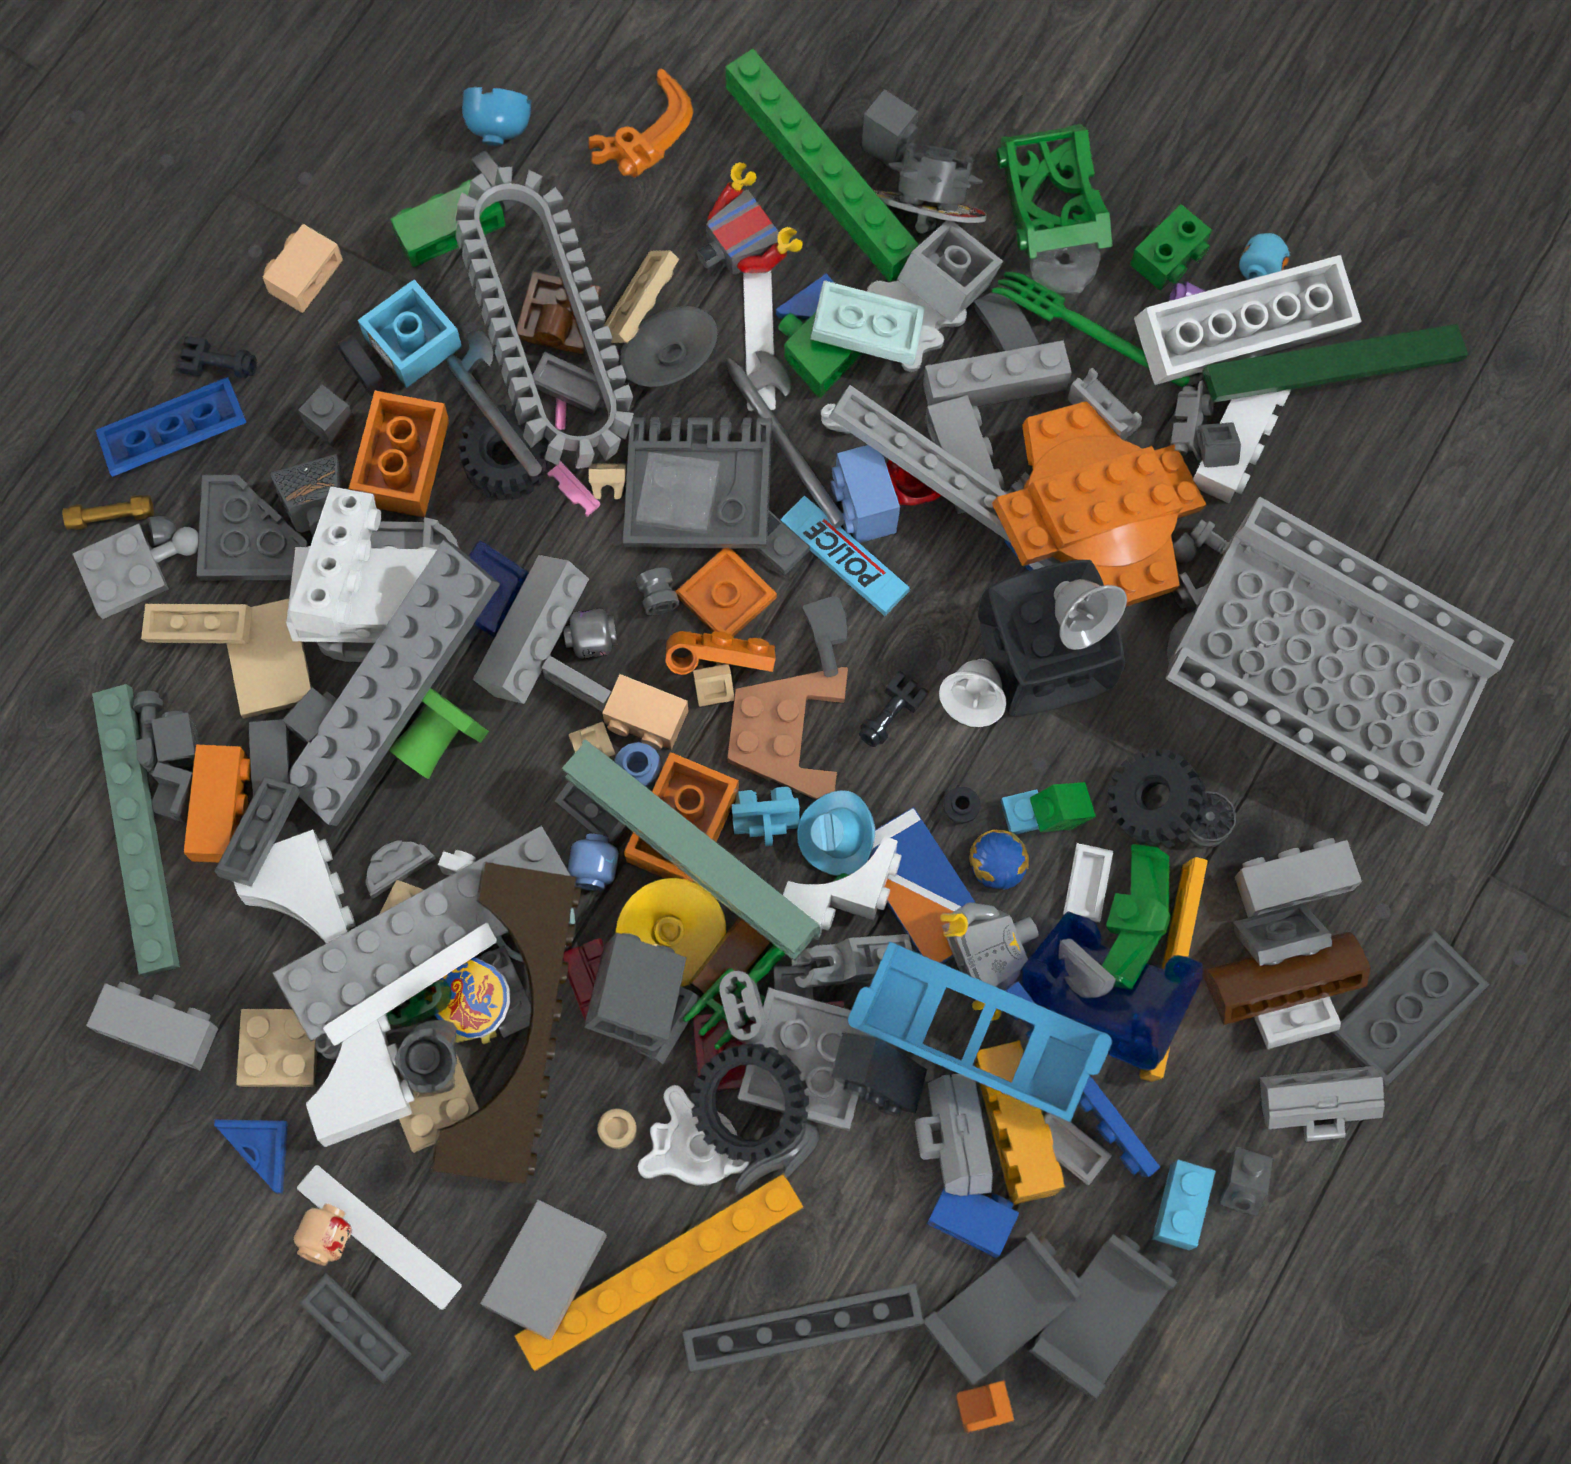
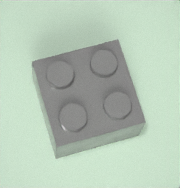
M947 220L911 252L898 280L952 322L989 287L1003 261L955 222Z

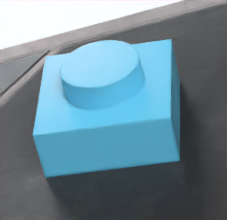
M1037 789L1001 799L1009 832L1017 835L1039 829L1030 801V797L1038 793Z

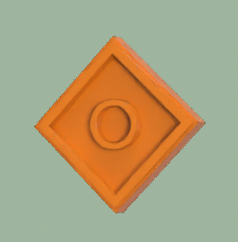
M723 548L675 591L678 599L712 632H726L733 637L777 598V593L731 548Z

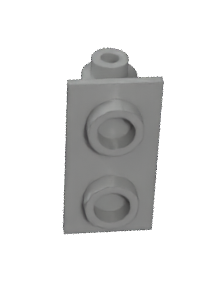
M1199 381L1198 391L1195 387L1184 386L1182 391L1178 393L1175 417L1176 419H1187V422H1174L1170 446L1175 445V450L1179 451L1181 456L1187 455V451H1193L1197 460L1202 459L1198 425H1207L1208 416H1211L1214 411V403L1203 381Z

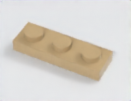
M650 251L604 324V326L608 325L612 335L611 343H628L637 334L640 322L645 314L655 305L656 296L663 285L672 277V270L679 261L671 251Z
M145 604L141 639L148 643L248 644L252 608L242 604Z

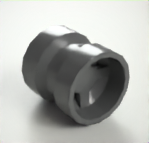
M655 568L645 571L636 577L638 590L644 594L642 603L645 614L660 615L670 612L679 606L677 593L670 587L673 582L670 569Z

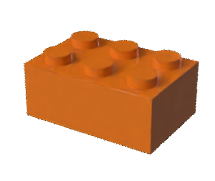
M374 391L349 490L373 494L377 509L425 517L449 424L445 404Z
M670 752L652 792L708 837L717 842L731 811L732 804L736 800V795L739 791V780ZM633 832L624 851L627 863L665 879L681 878L692 883L695 882Z

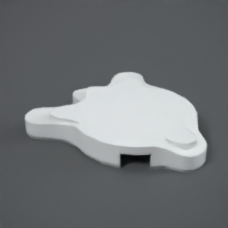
M876 281L870 284L867 292L925 307L914 364L912 366L902 363V367L908 372H914L920 368L922 356L925 352L936 350L943 346L944 337L938 331L939 328L961 326L966 319V310H964L950 322L900 281Z
M673 1085L666 1089L664 1101L672 1119L668 1124L655 1123L651 1126L650 1134L653 1149L640 1160L638 1164L640 1175L647 1179L660 1175H671L685 1183L705 1186L717 1183L731 1174L743 1173L750 1165V1162H743L742 1159L736 1161L729 1159L727 1154L720 1155L714 1151L716 1146L713 1144L707 1145L703 1140L706 1135L703 1131L698 1132L695 1126L698 1123L697 1116L692 1117L691 1108L695 1107V1104L689 1100L681 1087ZM718 1112L722 1124L732 1134L737 1136L731 1121Z

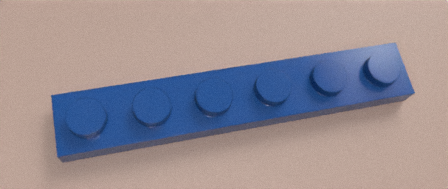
M1019 982L1012 983L1004 990L1034 1003ZM1009 1014L1015 1021L1019 1019L1018 1017ZM1022 1020L1029 1029L1025 1034L1028 1040H1030L1035 1025ZM1089 1075L1078 1105L1085 1113L1091 1110L1100 1122L1096 1125L1099 1133L1109 1144L1115 1142L1123 1152L1120 1159L1125 1167L1133 1175L1138 1172L1140 1176L1149 1177L1161 1167Z

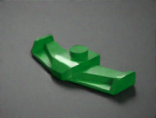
M1131 845V895L1115 893L1106 927L1110 933L1119 934L1102 964V967L1116 979L1113 987L1133 988L1160 938L1167 931L1171 916L1169 913V855L1157 847Z

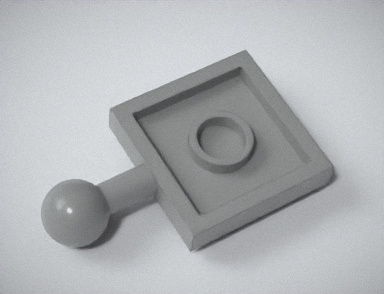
M138 523L72 553L97 614L102 619H105L168 590L169 588L158 562L177 553L185 556L195 554L198 551L199 533L191 527H182L174 533L171 541L152 549L143 528Z

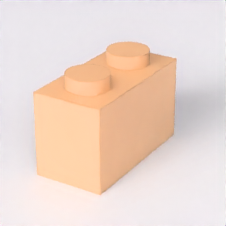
M302 224L296 233H292L287 238L280 255L267 264L262 278L270 294L303 313L343 259L335 242Z
M620 674L602 714L604 723L608 725L607 728L610 731L621 736H628V733L640 737L642 738V743L648 744L657 750H661L662 746L672 750L688 714V701Z

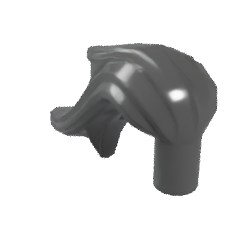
M782 1113L780 1116L779 1124L781 1123L784 1113ZM806 1120L802 1124L803 1129L801 1133L795 1137V1141L787 1148L771 1157L759 1161L755 1160L749 1165L737 1181L735 1187L736 1194H741L756 1180L779 1169H784V1176L788 1178L814 1151L819 1141V1131L816 1123Z

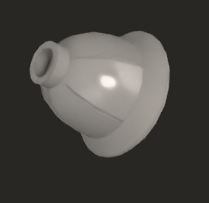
M1089 580L1064 581L1060 583L1054 591V598L1056 599L1055 616L1060 625L1062 643L1067 648L1073 650L1083 649L1106 636L1118 623L1126 608L1127 596L1123 589L1115 585L1100 586Z

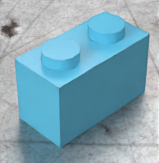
M1180 1160L1170 1165L1152 1240L1186 1250H1191L1198 1246L1215 1170Z

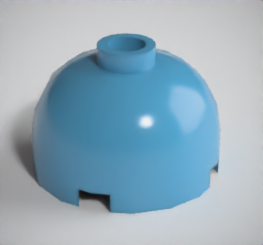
M482 87L467 88L463 91V118L473 134L483 137L484 144L503 146L504 140L516 138L527 127L532 104L531 99L527 100L528 96L498 88H493V92L481 94Z

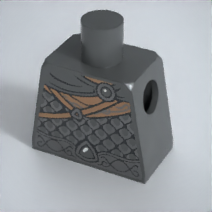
M337 454L270 473L280 501L297 532L310 530L311 534L314 535L330 487L346 489V480Z

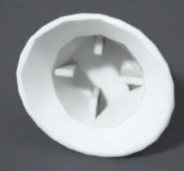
M986 659L972 660L965 663L956 673L947 676L940 686L939 696L942 706L953 719L971 727L989 726L997 722L1005 712L1006 697L1002 690L1000 676L993 664Z

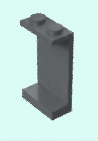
M1030 1232L1025 1236V1240L969 1287L937 1313L934 1311L923 1320V1327L972 1388L1080 1299L1082 1295L1078 1289L1082 1285L1081 1281L1068 1266L1064 1269L1059 1266L1053 1258L1057 1254L1055 1249L1042 1235L1037 1239Z
M1114 1234L1107 1238L1079 1278L1082 1283L1078 1288L1082 1293L1080 1299L1048 1324L1028 1351L1091 1400L1098 1398L1106 1386L1104 1385L1105 1381L1168 1290L1173 1289L1177 1284V1281L1170 1277L1173 1271L1156 1258H1153L1151 1262L1138 1253L1141 1249L1140 1246L1123 1234L1119 1238Z

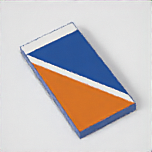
M913 807L875 830V841L867 862L878 849L883 836L898 841L896 854H900L902 857L896 876L888 875L885 887L890 889L886 904L905 934H909L910 941L918 954L943 964L954 956L942 928V925L949 923V921H941L940 916L945 913H953L966 903L976 902Z

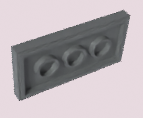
M1434 930L1341 1021L1339 1030L1329 1034L1362 1067L1373 1066L1383 1077V1088H1385L1490 984Z

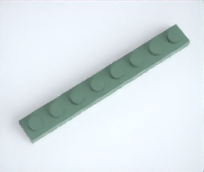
M124 684L92 693L138 973L146 977L179 968L180 965L147 771L137 760L136 740L141 739L137 713L133 710V689L129 685Z

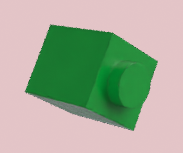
M1085 782L1053 784L1030 797L1040 832L1072 830L1096 817Z

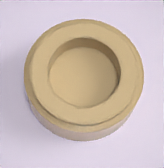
M609 1110L599 1120V1137L610 1148L621 1149L627 1147L636 1136L635 1120L625 1110Z

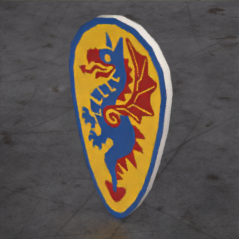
M473 957L440 978L449 984L452 996L447 1008L435 1014V1016L439 1020L454 1023L457 1028L456 1034L470 1039L485 1037L495 1031L505 1019L510 1005V989L505 976L496 967ZM432 988V994L423 999L432 1001V995L436 993V988Z

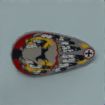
M874 191L884 204L918 213V221L915 226L919 233H925L934 229L936 218L955 222L980 223L985 222L987 217L984 211L963 204H958L957 211H947L938 208L935 202L924 200L922 205H915L903 201L904 194Z

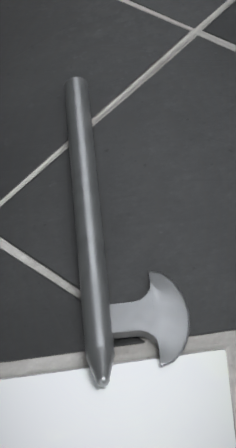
M471 331L466 335L470 344L467 354L462 361L453 354L446 359L448 367L530 476H537L542 470L541 465L471 374L481 361H485L489 366L493 361V348L489 338L483 332Z
M756 351L755 354L761 362V367L747 376L739 365L732 359L727 358L725 363L730 377L759 418H772L774 441L834 528L842 526L844 524L842 513L758 393V390L766 386H775L786 397L791 390V380L785 366L772 354L765 351Z

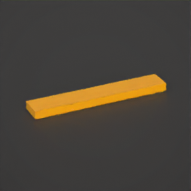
M1194 857L1182 866L1139 1074L1140 1079L1154 1082L1164 1078L1208 862L1206 859Z

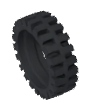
M745 1044L722 1051L700 1070L702 1072L701 1075L696 1077L693 1084L696 1086V1090L691 1092V1101L695 1102V1107L691 1108L692 1117L697 1116L698 1123L695 1124L697 1131L704 1132L706 1136L703 1140L707 1145L713 1144L716 1146L714 1151L720 1155L727 1154L729 1159L735 1161L742 1159L743 1162L759 1161L781 1152L795 1141V1137L801 1133L803 1129L802 1124L807 1120L808 1111L805 1110L806 1106L809 1105V1096H805L804 1092L807 1089L806 1081H801L799 1074H801L799 1068L790 1064L791 1059L786 1054L780 1055L778 1053L779 1050L773 1047H764L762 1044ZM739 1065H756L769 1071L779 1082L785 1096V1112L780 1125L770 1136L760 1140H745L732 1134L722 1124L716 1110L715 1093L720 1080L730 1069Z

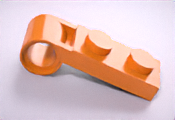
M679 631L672 634L667 640L666 664L672 672L680 675L692 672L697 667L699 659L773 672L775 646L769 645V642L760 638H749L746 641L735 639L731 634L720 631L713 632L712 634ZM678 648H686L691 651V654L688 657L680 658L675 656L673 652Z

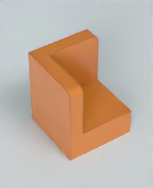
M1004 1381L956 1394L965 1433L1014 1421Z

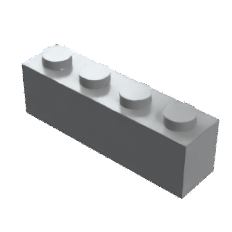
M1064 341L927 365L925 366L923 386L928 406L968 395L971 406H982L1067 390L1072 372Z
M538 555L473 680L494 697L525 704L542 671L543 664L551 654L589 578L568 560Z

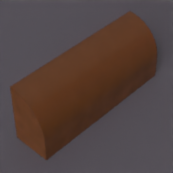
M1344 932L1331 936L1332 946L1320 949L1319 952L1313 955H1297L1286 958L1276 965H1259L1253 957L1205 969L1203 977L1222 1023L1226 1025L1367 987L1371 966L1359 941L1351 932Z

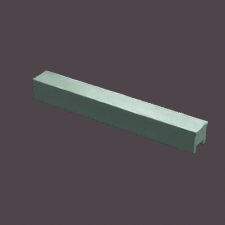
M584 739L582 746L562 767V770L567 773L565 777L568 781L794 961L812 939L820 934V924L586 739Z

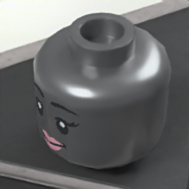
M603 609L574 612L570 617V626L564 627L566 648L573 647L576 656L579 658L608 655L612 650V645H617L614 617H608Z

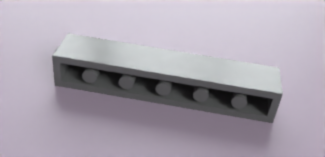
M915 1283L682 1332L690 1373L917 1327L921 1326L924 1321Z

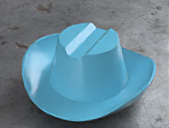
M842 790L830 792L817 799L804 811L798 824V844L806 860L817 869L837 876L841 873L853 874L866 864L875 841L873 817L867 805L857 794Z

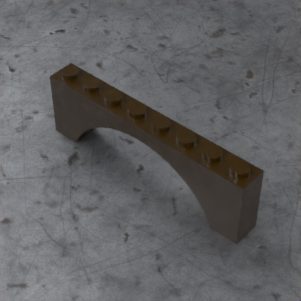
M489 862L482 863L476 901L488 909L502 923L511 935L523 959L530 989L529 1027L520 1057L513 1071L495 1095L466 1118L437 1129L431 1169L435 1172L526 1184L527 1175H534L537 1153L531 1152L533 1137H540L543 1125V1114H537L540 1098L546 1099L550 1076L544 1075L546 1060H553L556 1046V1038L550 1037L552 1022H559L562 1010V1000L556 999L559 984H565L569 963L563 961L565 946L571 947L575 924L569 923L571 908H578L581 894V886L575 885L576 877Z

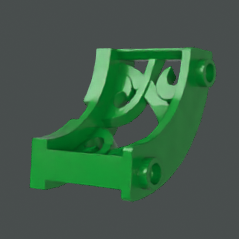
M1081 124L1067 126V128L1001 137V147L996 149L999 168H1004L1008 193L1017 227L1016 239L1019 251L1025 250L1029 259L1037 258V252L1089 243H1095L1098 249L1112 247L1109 211L1103 203L1099 190L1092 189L1089 182V177H1094L1095 173L1091 158L1088 129ZM1069 139V141L1063 143L1050 153L1046 142ZM1036 143L1043 160L1039 164L1037 156L1032 151L1027 150L1026 158L1029 164L1021 165L1017 160L1016 147ZM1064 171H1071L1073 177L1070 179H1064L1061 176ZM1048 175L1058 189L1067 193H1078L1077 197L1072 198L1064 205L1061 217L1042 210L1032 202L1037 189ZM1019 180L1026 182L1022 191ZM1072 211H1080L1082 213L1081 215L1073 213L1072 219H1068V215Z

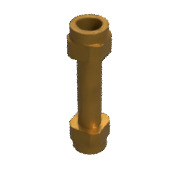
M135 495L130 497V502L86 509L81 504L72 505L69 508H63V520L67 530H78L87 528V523L127 516H134L135 520L147 519V517L154 516L153 502L150 495Z

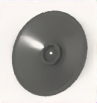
M680 306L660 311L641 322L638 326L637 334L628 343L623 344L620 353V365L622 364L626 377L633 383L641 386L657 387L677 382L696 371L712 353L718 334L716 323L709 313L696 307Z

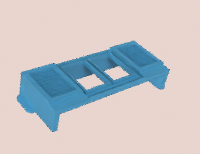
M889 941L870 988L863 987L859 991L848 1017V1023L853 1028L1069 1122L1089 1075H1096L1100 1072L1112 1043L1111 1037L1108 1034L1097 1031ZM946 987L985 1003L962 1060L923 1044ZM996 1008L1035 1025L1012 1082L972 1066Z

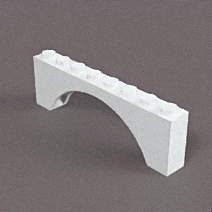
M313 830L273 844L252 887L234 882L237 894L245 905L265 907L287 914L313 930L325 943L356 927L349 906L342 908L338 895L343 894L344 889L338 873L331 874L327 862L333 860L328 843L326 839L319 840ZM386 1014L343 1041L336 1063L328 1078L318 1092L306 1103L317 1140L324 1147L412 1114L409 1102L415 1100L414 1094L409 1087V1083L405 1079L401 1081L395 1062L398 1048L395 1043L389 1045L385 1034L386 1031L391 1030Z

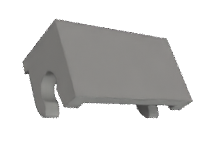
M1091 368L1083 381L1078 378L1072 383L1067 400L1072 405L1087 401L1122 440H1125L1142 425V416L1138 412L1132 414L1097 379L1098 373Z

